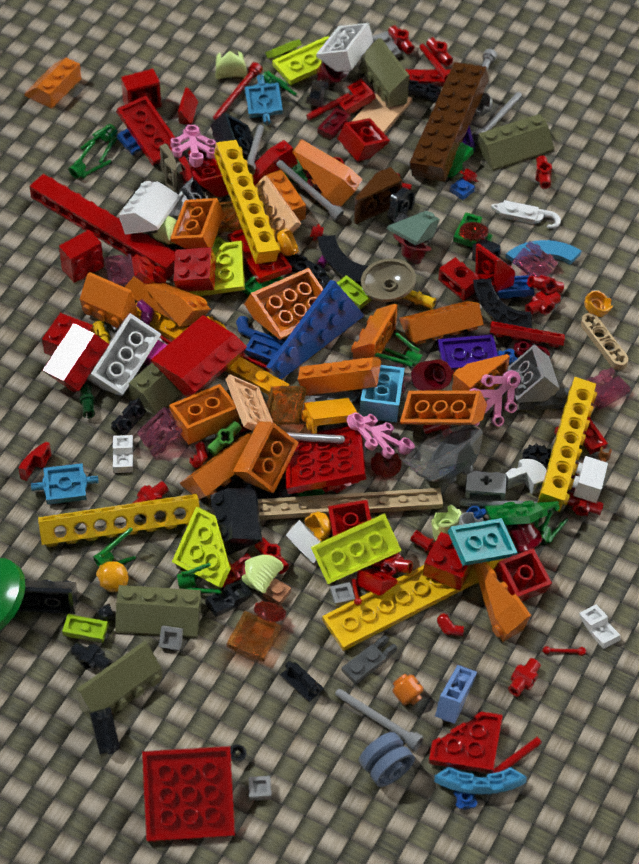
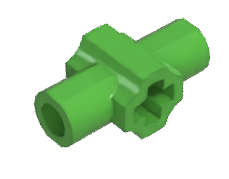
M233 421L226 429H220L215 439L207 446V450L212 455H217L224 447H228L233 442V438L242 430V427L239 423ZM226 435L228 437L227 440L222 441V436Z

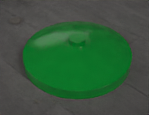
M0 558V630L12 620L18 611L25 591L23 571L17 564L6 558Z

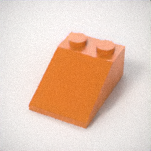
M166 283L146 284L144 286L180 327L192 325L202 315L206 316L211 310L203 297Z
M505 354L468 363L464 367L458 368L453 374L452 391H469L472 388L494 390L500 384H493L491 387L482 384L481 379L486 374L503 376L508 371L510 356ZM489 377L486 379L487 384L490 382Z

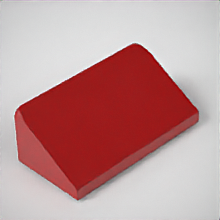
M187 87L184 90L178 109L179 124L191 125L198 100Z
M374 568L357 571L356 584L378 596L383 595L398 583L397 579Z

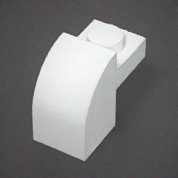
M521 459L517 469L512 468L505 473L506 488L510 489L525 483L531 494L540 492L547 470L536 460Z

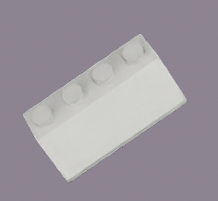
M369 23L338 26L317 52V58L335 71H351L373 43Z
M143 182L119 214L125 235L158 230L179 201V194L160 182Z
M130 313L117 330L108 348L87 380L103 390L123 395L129 386V382L135 377L161 336V333Z

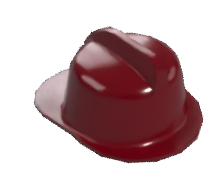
M321 61L317 68L319 76L317 80L327 82L330 85L346 78L348 72L335 71Z
M396 234L393 235L401 243L402 256L407 261L416 265L420 264L426 252L432 249L423 243L414 245Z
M442 359L418 363L413 368L411 380L413 385L420 391L440 390L450 384L454 370Z
M533 523L514 524L508 528V533L517 552L533 549L542 541V535Z

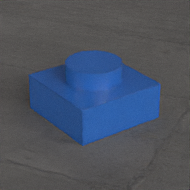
M460 178L450 187V192L461 200L466 199L475 190V186L463 178Z

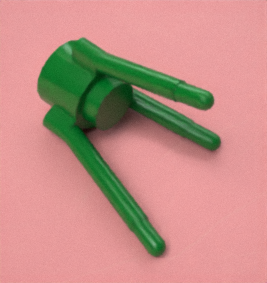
M270 71L262 74L265 83H279V86L294 96L297 95L296 92L287 87V82L273 75Z
M108 124L92 134L94 138L81 146L80 149H85L92 141H97L100 138L105 142L110 141L99 160V163H102L114 142L118 140L116 137L118 134L116 127Z
M92 141L78 160L68 168L69 173L74 178L78 179L80 176L85 178L88 174L112 162L108 160L88 171L85 170L87 167L82 160L95 144V141Z
M396 333V336L412 351L408 350L406 355L385 348L386 352L402 359L375 353L376 357L401 363L409 367H415L423 356L419 353V348L414 347L399 333Z
M548 511L544 523L538 526L539 519L535 521L534 526L542 535V541L539 545H546L547 542L551 544L553 538L568 522V518H565L552 533L551 528L547 525L553 511Z
M129 528L126 532L120 534L107 547L93 556L98 567L105 562H112L114 556L110 550L133 531V528ZM131 556L116 562L124 564L129 561L135 560L136 556Z
M211 563L177 574L179 589L201 590V593L221 594L222 592L221 590L192 588V586L196 585L195 578H199L194 573L210 567Z

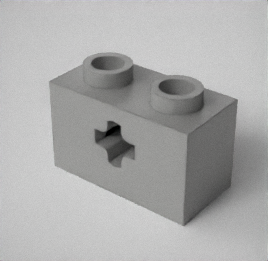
M475 470L466 475L465 498L505 500L506 474Z

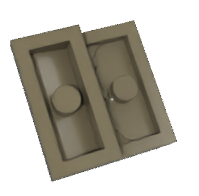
M165 143L160 146L161 170L165 174V184L169 189L178 193L176 161L172 151Z

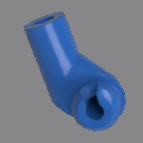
M246 316L238 317L236 321L238 332L251 339L255 334V330L249 328V319Z

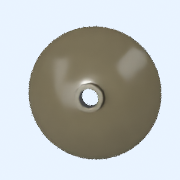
M389 258L376 261L365 269L361 277L364 293L371 299L380 302H392L402 299L413 290L416 284L414 269L410 264L400 259Z

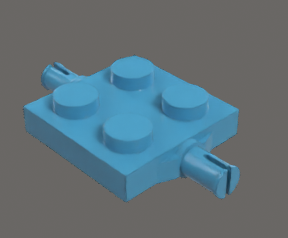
M258 75V84L245 87L249 118L263 117L264 125H267V121L268 125H270L271 115L283 114L279 83H265L264 76L261 75L260 80V75Z
M83 463L43 468V482L31 483V490H44L47 505L87 500V485L99 484L98 475L86 477Z

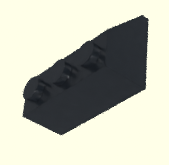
M224 112L210 125L213 132L212 135L216 142L237 140L239 147L242 148L244 160H248L253 143L249 126ZM258 152L256 154L254 163L259 159Z
M226 488L211 495L212 514L216 516L227 555L262 542L256 490Z
M25 579L24 596L18 611L75 614L78 596L77 584L67 580L60 582Z

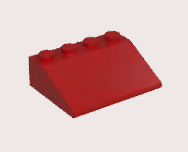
M202 315L150 361L186 397L201 392L243 355L247 346L234 333Z

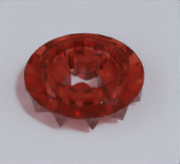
M468 222L460 227V236L464 240L469 239L470 241L475 240L478 242L479 240H485V237L488 236V228L479 222Z
M376 452L374 457L371 458V469L381 477H392L401 470L402 459L399 458L398 453L387 459L381 452ZM384 459H386L389 462L388 468L387 465L383 463Z
M260 601L255 604V614L265 621L279 622L283 621L286 617V610L282 606L276 605V603Z

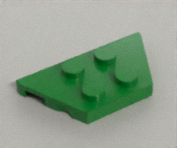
M525 501L522 504L506 502L503 505L485 506L489 520L502 518L505 525L531 524L547 516L548 511H558L560 507L559 501L539 503Z

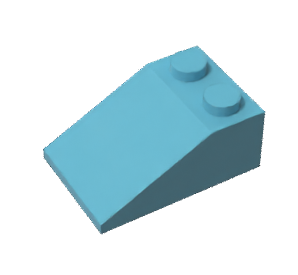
M381 365L377 387L362 390L359 414L363 417L372 414L378 420L397 423L405 368Z

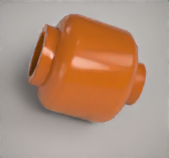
M405 673L393 683L392 692L402 705L411 703L414 706L422 699L421 694L424 688L414 675L407 676Z

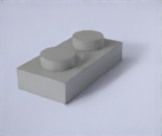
M388 32L372 36L373 43L378 38H382L394 56L401 58V52Z

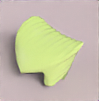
M231 51L221 57V53L217 54L215 71L217 80L229 77L244 78L247 75L244 57L241 52L238 51L239 56Z
M167 216L157 230V233L153 234L154 239L163 244H176L170 238L177 220Z
M449 505L448 512L435 513L434 518L431 520L435 541L440 532L448 534L447 530L451 526L458 525L459 518L462 515L460 509Z
M259 555L245 561L246 573L241 577L242 581L250 588L265 593L275 576L283 569V564L279 559L271 555Z

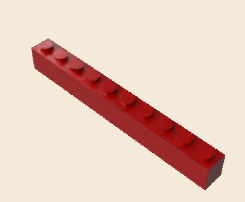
M42 174L29 186L32 199L85 231L90 230L98 239L131 259L135 254L146 257L151 264L164 269L166 280L174 274L176 251L167 248L163 243L157 242L148 234L142 232L125 235L119 217H115L106 209L100 208L94 202L85 199L79 193H75L66 185L60 184L54 178L48 177L45 174Z

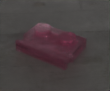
M128 254V256L116 255L105 257L108 280L125 287L134 276L131 254Z

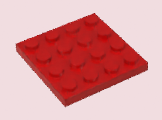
M349 426L319 431L317 434L344 436L345 441L343 443L297 441L299 444L286 468V489L288 494L366 480L363 436L358 430H353Z
M230 746L142 751L146 841L235 836Z

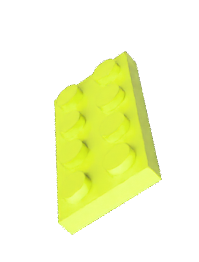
M329 36L272 60V66L289 85L317 74V68L321 64V60L317 58L316 54L329 39Z
M385 513L311 546L327 584L402 551Z

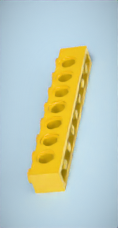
M237 140L216 142L214 156L255 264L276 261L278 253H280V245L276 242L274 230L269 225V217L264 212V204L258 197V189L253 184V176L248 171V163L243 158L242 148L239 147Z
M574 377L568 392L537 502L559 501V512L562 505H567L570 497L567 490H571L574 482L571 475H575L578 467L575 461L579 460L582 452L579 446H583L586 435L583 434V431L588 429L590 420H587V417L591 416L594 406H591V402H595L598 393L595 392L596 383Z
M197 494L38 517L41 543L47 547L57 546L60 542L73 544L77 543L80 539L93 541L97 540L100 536L113 538L117 537L119 533L126 532L129 528H133V531L128 534L132 535L138 533L139 530L152 532L158 530L159 527L172 529L178 527L177 525L179 524L188 526L195 508H200ZM178 508L185 510L182 516H176L174 512ZM158 511L165 513L162 519L154 517ZM138 514H143L145 516V520L142 522L135 521V517ZM123 517L126 521L122 525H117L115 520ZM103 520L106 525L103 528H97L95 523ZM78 523H83L86 528L83 531H77L75 526ZM58 526H63L66 531L63 534H57L55 529Z

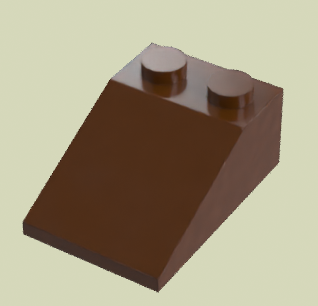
M392 167L376 173L356 196L355 224L389 210L391 195L393 193L396 194L402 189V179Z

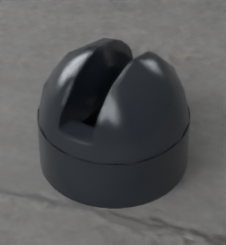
M110 603L100 607L98 615L101 620L111 621L115 619Z
M236 744L230 749L231 761L233 763H240L245 759L247 752L242 745ZM238 750L241 753L237 758H235L234 755Z

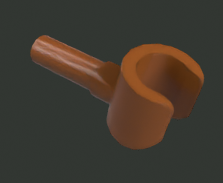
M602 446L598 458L600 461L606 462L610 459L612 450L610 449L609 453H605L602 451Z

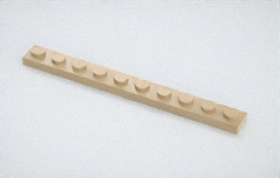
M441 488L258 499L260 520L308 517L314 512H322L330 516L328 506L366 499L368 500L370 513L443 508Z

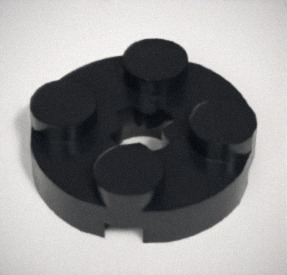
M403 187L396 194L393 193L389 199L391 204L387 218L398 222L408 217L406 213L408 210L412 211L415 203V194L412 190Z

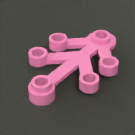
M188 125L185 127L182 135L171 139L170 146L176 158L181 157L182 152L190 148V165L192 167H200L204 156L198 152V148L206 152L208 158L214 159L216 141L201 135L199 127ZM189 139V141L181 145V142Z
M513 370L507 371L503 376L486 374L481 379L482 384L491 387L493 384H501L497 390H479L476 388L469 390L481 391L484 398H488L486 400L487 407L485 413L494 405L491 423L494 426L500 427L504 424L501 409L502 395L506 391L507 402L504 404V410L509 413H514L517 410L514 394L521 378L519 373ZM489 377L490 382L487 384L486 379Z
M355 412L347 417L348 426L353 430H358L365 438L366 448L373 451L379 444L383 448L381 454L387 459H390L395 452L386 442L396 446L402 455L410 454L415 448L414 443L409 438L403 437L399 441L389 436L394 430L390 423L385 422L383 425L374 426L378 419L372 414L363 417Z

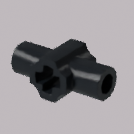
M77 642L71 649V655L79 658V664L88 671H94L95 668L104 670L113 663L111 659L105 657V651L96 644H90L86 647Z

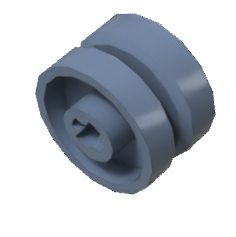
M395 732L386 733L374 740L359 757V763L365 771L371 772L370 777L378 787H385L398 780L410 769L415 761V756L407 747H403V741Z

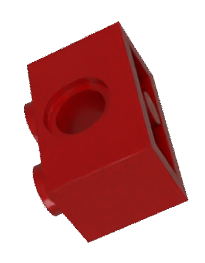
M453 258L439 268L438 280L464 301L475 293L473 280L480 279L477 273L472 272L466 267L463 262Z

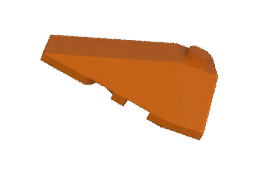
M302 139L293 151L303 169L307 170L313 179L311 181L313 184L318 185L322 191L321 195L332 205L341 207L357 190L362 181V178L350 167Z

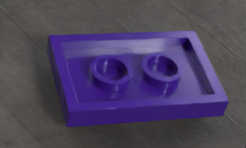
M493 334L438 339L440 359L447 362L454 372L468 363L498 356Z

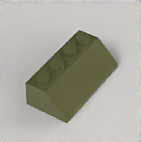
M378 38L362 55L359 65L360 71L364 73L368 82L372 84L375 92L380 95L381 100L385 102L388 108L407 104L409 74L382 38Z
M537 114L479 133L477 149L492 171L552 152L554 151V145L548 124L541 114Z
M153 363L129 382L130 397L134 400L139 397L144 407L157 417L170 404L183 395Z
M119 585L116 602L115 633L160 636L161 626L164 625L183 628L182 637L198 638L202 605L201 590Z
M143 641L77 688L80 709L90 721V712L111 707L112 714L116 711H121L130 701L141 697L148 688L156 686L163 678L162 668L148 643Z

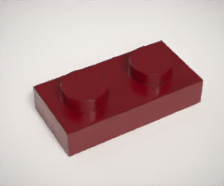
M335 108L317 128V133L332 140L343 128L344 123L350 120V114Z

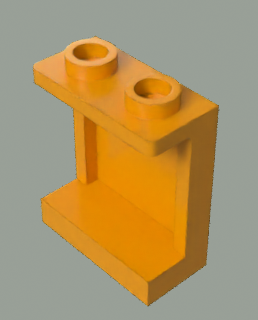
M349 398L304 403L301 417L302 421L306 423L307 430H310L312 434H317V426L346 423L348 426L347 417L358 412Z

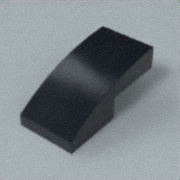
M241 579L225 585L221 594H213L206 597L205 603L213 615L217 617L252 597V593Z

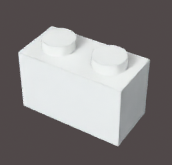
M585 456L583 463L579 462L576 474H579V476L574 478L572 487L575 488L573 496L596 503L602 490L608 463Z

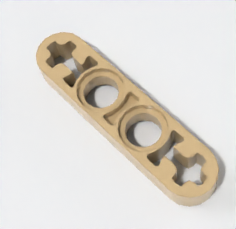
M591 313L584 314L581 320L582 329L613 369L624 370L628 364L627 354L596 315ZM595 333H602L604 337H596ZM605 346H612L614 350H606Z

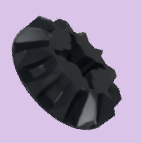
M537 443L533 446L529 444L523 451L522 459L536 460L547 469L551 449L546 448L545 444L543 446ZM536 452L541 456L540 461L535 456Z

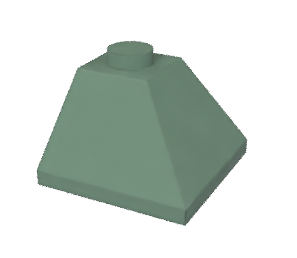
M424 211L387 226V230L414 245H418L434 237L440 219L434 213Z

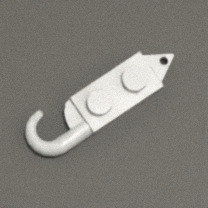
M506 200L503 203L491 205V209L498 213L500 218L533 225L540 223L544 217L555 220V223L547 225V228L550 229L558 227L561 223L557 213L542 210L539 207Z

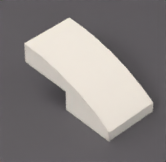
M133 435L113 436V473L133 472Z
M299 520L286 536L312 563H315L317 560L311 546L321 541Z
M597 605L579 613L584 625L603 649L620 641V634L608 623V616Z

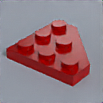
M481 711L467 723L463 722L450 730V733L444 737H438L433 740L429 764L492 774L503 715Z

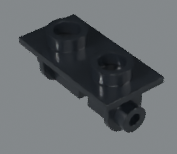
M139 397L136 400L130 401L128 406L122 411L123 415H119L115 421H112L111 429L117 432L119 430L122 435H127L147 412Z
M288 661L285 664L286 670L280 676L308 702L324 690L296 662Z
M111 707L90 712L99 754L106 752L107 754L115 753V750L120 749Z

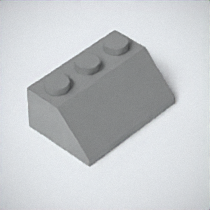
M535 345L508 367V371L518 372L521 378L519 386L515 388V398L519 403L546 401L560 389L549 356Z

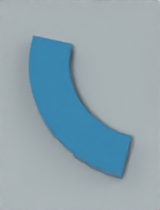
M539 240L516 246L506 253L505 258L519 267L540 256H549V258L561 260L571 265L581 255L582 251L563 242Z
M448 767L435 775L434 782L446 788L464 793L493 794L520 787L526 783L527 777L511 767L501 772L488 774L487 777H474V774Z

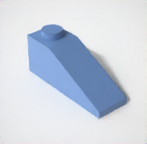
M457 665L440 695L435 717L455 724L476 677V671Z

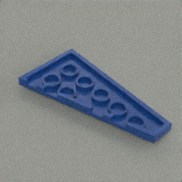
M330 280L266 368L277 378L283 379L365 315L336 281Z

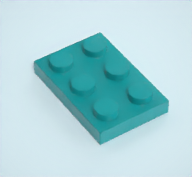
M502 518L451 526L447 530L463 566L505 559L517 554V550Z

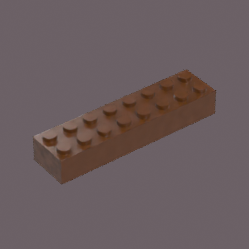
M454 62L409 162L413 177L446 181L460 143L463 142L488 84L486 66Z

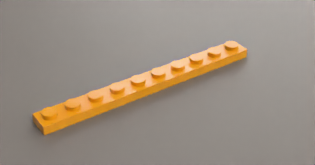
M137 307V311L139 314L138 319L141 320L142 311ZM155 310L149 325L171 341L188 328L187 326L180 327L176 322ZM242 357L225 370L239 379L258 386L261 392L277 401L290 389V384Z

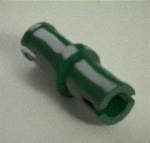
M85 382L80 389L81 397L79 400L83 408V417L86 418L87 413V419L95 416L93 405L95 398L92 395L91 384Z

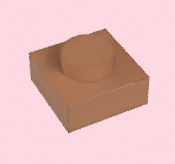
M274 578L266 592L263 593V597L280 606L291 593V587Z

